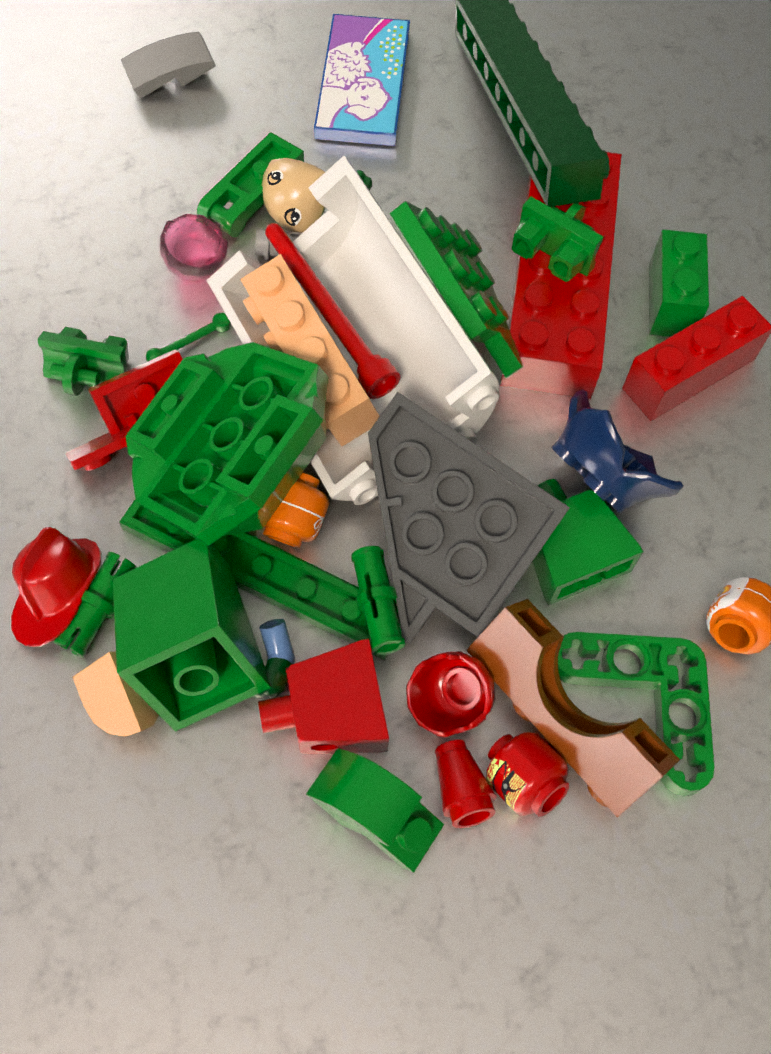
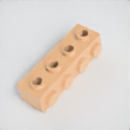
M281 254L241 278V282L250 295L243 300L244 305L257 325L265 321L270 329L269 332L263 335L268 346L277 351L318 364L329 377L325 405L326 430L329 429L341 446L346 445L370 430L380 417Z

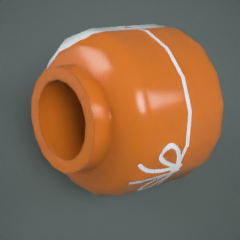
M302 473L265 525L263 535L296 548H300L302 542L316 540L330 502L328 496L317 489L320 480Z
M740 577L730 580L721 587L706 615L707 629L719 645L730 652L749 655L760 653L771 644L770 585L756 578Z

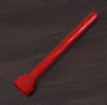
M277 223L269 224L265 230L267 239L277 253L281 254L294 277L358 365L356 371L359 376L357 380L370 399H378L391 392L400 381L401 376L389 359L382 358L378 354L374 355L283 228Z

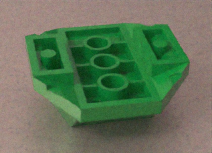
M254 342L229 347L209 357L203 353L183 358L126 435L128 455L133 458L132 480L136 502L149 513L208 546L222 536L263 529L327 438L325 405L329 377L318 364Z

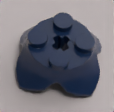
M582 389L573 395L570 399L569 415L564 430L551 448L570 467H574L584 477L583 481L602 500H606L621 514L626 508L629 509L637 503L652 498L671 497L683 488L684 485L681 481L666 479L657 474L653 456L623 445L610 411L591 408L587 391Z

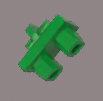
M530 196L523 204L520 223L514 233L511 249L514 253L525 259L533 258L539 250L550 255L548 268L554 276L568 282L579 272L588 276L593 270L596 263L595 256L604 236L593 231V227L582 222L585 207L579 203H573L567 212H564L555 206L551 208Z
M64 327L59 334L43 331L37 339L38 346L43 352V376L61 380L66 394L78 396L82 393L85 385L93 387L127 371L129 353L128 343L125 338L109 335L103 342L87 340V335L80 329Z

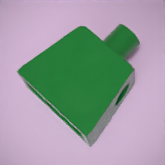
M549 479L537 485L570 507L533 560L537 578L548 606L632 572L644 551L607 504L594 491L587 490L567 498L557 479Z

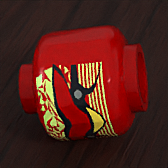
M524 732L515 737L511 734H506L498 739L488 752V758L491 762L487 768L486 780L496 794L519 816H529L535 813L538 817H542L551 812L569 791L570 785L566 781L569 772L567 763L547 742L534 732Z

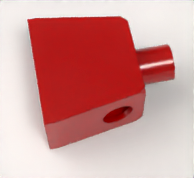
M369 639L360 640L290 665L286 668L290 695L258 701L263 733L296 727L299 749L302 754H334L338 748L352 753H382L388 751L389 735Z

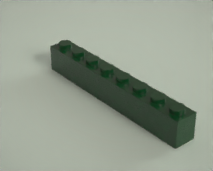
M455 0V35L545 204L553 207L601 199L603 179L608 178L610 169L608 155L605 150H601L594 139L591 127L586 126L579 115L576 103H572L566 94L563 82L558 81L552 71L550 62L545 60L541 54L537 41L531 38L525 22H521L516 14L514 4L508 0Z

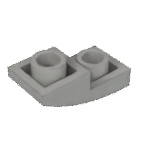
M200 32L180 34L156 41L120 59L133 90L141 99L174 78L183 87L216 66Z

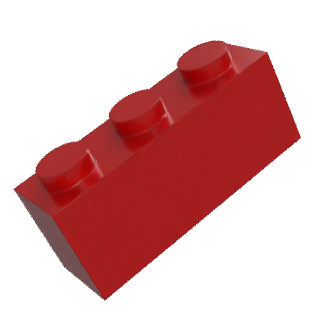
M741 296L636 356L622 389L650 421H653L754 361L771 334V324L744 296Z

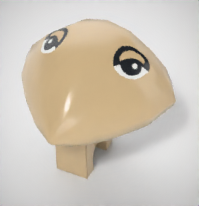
M281 158L271 160L263 174V201L270 216L286 231L304 232L323 215L325 207L315 199L309 187L325 171L300 160Z

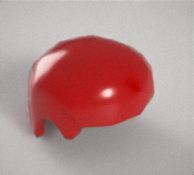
M461 651L440 653L422 661L416 666L406 685L407 708L418 726L440 737H449L478 727L486 720V716L491 713L496 700L494 680L482 661Z

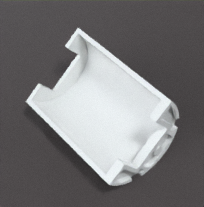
M343 156L309 187L315 199L328 211L295 239L293 243L374 355L378 354L382 358L389 359L401 376L399 383L391 392L381 398L370 399L379 416L395 394L399 392L476 444L478 440L476 434L489 419L499 399V382L350 161ZM239 250L207 279V282L242 343L254 342L269 347L263 335L269 332L270 329L265 321L257 325L247 310L243 300L250 295L240 280L262 265ZM302 288L303 292L305 293L314 310L318 314L322 323L326 327L330 336L334 340L338 349L342 353L349 367L358 379L359 375L356 371L358 365L353 360L351 355L348 353V351L343 346L341 341L338 339L334 331L331 329L329 324L326 322L324 317L321 315L319 310L316 308L314 303L311 301L307 293ZM329 429L326 430L327 438L310 462L331 499L353 501L355 505H362L378 496L368 437L370 430L344 446L339 444Z

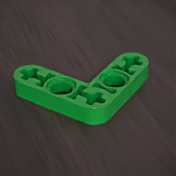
M588 632L565 634L558 655L560 680L572 685L654 690L656 735L680 760L683 759L684 755L683 742L697 740V743H693L686 749L688 765L697 767L698 773L687 782L685 781L684 773L675 770L673 766L660 780L668 790L681 796L694 795L709 785L714 776L715 767L707 662L701 648L691 640L683 638ZM570 648L578 649L579 657L595 659L600 649H604L601 662L603 672L598 671L600 665L598 660H586L580 669H574L572 661L563 657L568 654ZM622 649L634 652L640 659V671L635 674H627L620 671L614 663V653ZM677 654L680 655L681 662L689 664L690 668L682 676V689L668 691V689L672 690L679 683L677 666L668 665V662ZM680 702L692 708L696 716V724L692 729L679 728L672 722L669 716L671 704ZM671 740H672V741H676V742H680V743L672 744V743H671Z

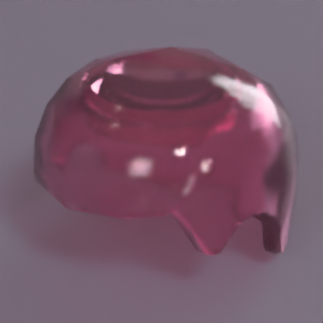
M183 214L166 222L160 236L159 248L160 255L170 272L182 280L199 282L209 279L222 267L227 254L228 242L217 224L205 216Z

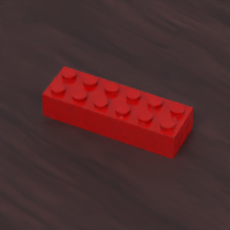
M606 152L609 158L610 169L608 178L603 179L601 199L579 202L580 205L585 207L582 222L593 227V231L604 236L595 256V266L588 276L579 272L568 282H565L554 276L548 268L550 255L541 250L533 258L525 259L518 255L508 327L524 367L508 378H505L502 373L500 386L571 397L577 391L583 389L587 391L588 399L592 398L603 365L622 154ZM529 174L526 201L532 196L545 204ZM572 204L560 205L555 207L564 212H567V210L570 208Z

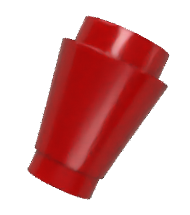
M460 739L451 740L438 746L434 753L437 759L443 815L451 819L454 828L476 826L492 818L496 813L493 805L496 795L470 750H468L465 741Z

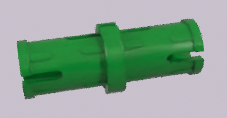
M379 546L359 548L351 554L360 591L356 598L357 606L360 612L365 613L372 653L374 652L376 655L391 654L405 647V639L402 637L395 607L398 596L395 587L390 586L383 549Z
M114 552L107 553L106 559L96 573V576L88 589L85 590L75 617L68 628L53 641L67 651L77 633H79L70 650H72V654L81 658L85 657L88 647L106 618L112 619L114 615L113 579L137 568L135 564L125 558L113 576L121 563L119 561L120 555Z

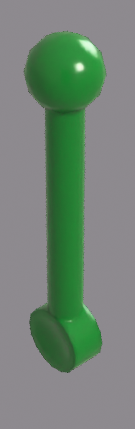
M217 313L213 316L212 323L160 349L150 348L146 352V361H151L170 351L179 350L214 331L227 332L231 327V322L225 313Z

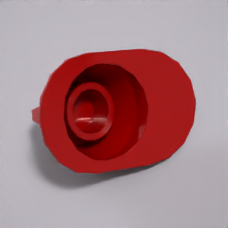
M45 527L33 541L28 543L18 553L13 562L12 576L20 594L11 615V630L18 642L27 647H41L54 641L68 628L80 607L81 598L85 590L88 589L101 565L102 552L96 542L87 538L70 539L56 528Z

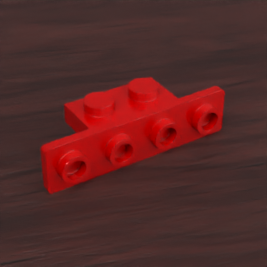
M170 351L88 389L109 432L65 453L74 470L84 467L85 471L97 469L112 460L110 454L127 446V433L183 360L179 351Z

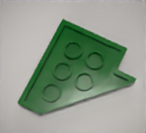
M404 201L389 214L471 341L484 343L505 378L510 377L524 366L506 322L509 316L495 294L493 288L495 281L478 256L483 251L479 242L468 229L463 232L457 223L449 224L442 215L436 217L428 207L420 209Z

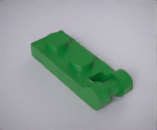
M270 132L203 196L197 207L198 217L210 224L217 222L220 224L221 231L233 238L237 237L245 228L247 220L264 204L263 174L271 160L290 158L304 162V151ZM230 201L233 205L229 209L225 208L224 206Z

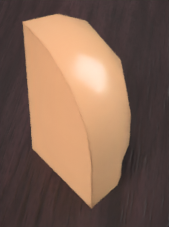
M116 651L108 652L72 677L83 706L93 723L106 733L126 737L144 731L155 724L159 715L117 674Z

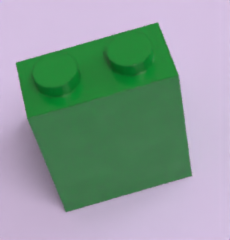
M195 539L113 579L117 674L175 732L271 688L265 671V665L231 567L213 544L208 546Z

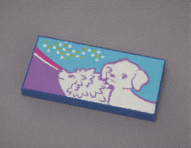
M333 14L314 124V139L387 146L396 145L410 20Z

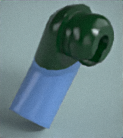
M284 619L270 620L259 626L268 657L265 671L271 688L254 695L255 698L262 699L266 696H269L270 699L276 698L285 691L288 682L286 668L295 663V655Z

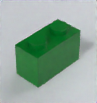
M662 229L650 260L649 335L671 337L704 318L709 308L707 234Z

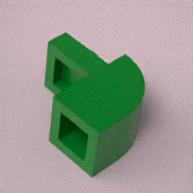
M340 748L335 751L306 793L309 798L342 826L366 836L399 866L413 873L444 826L435 815L420 803L422 796L410 786L371 760Z

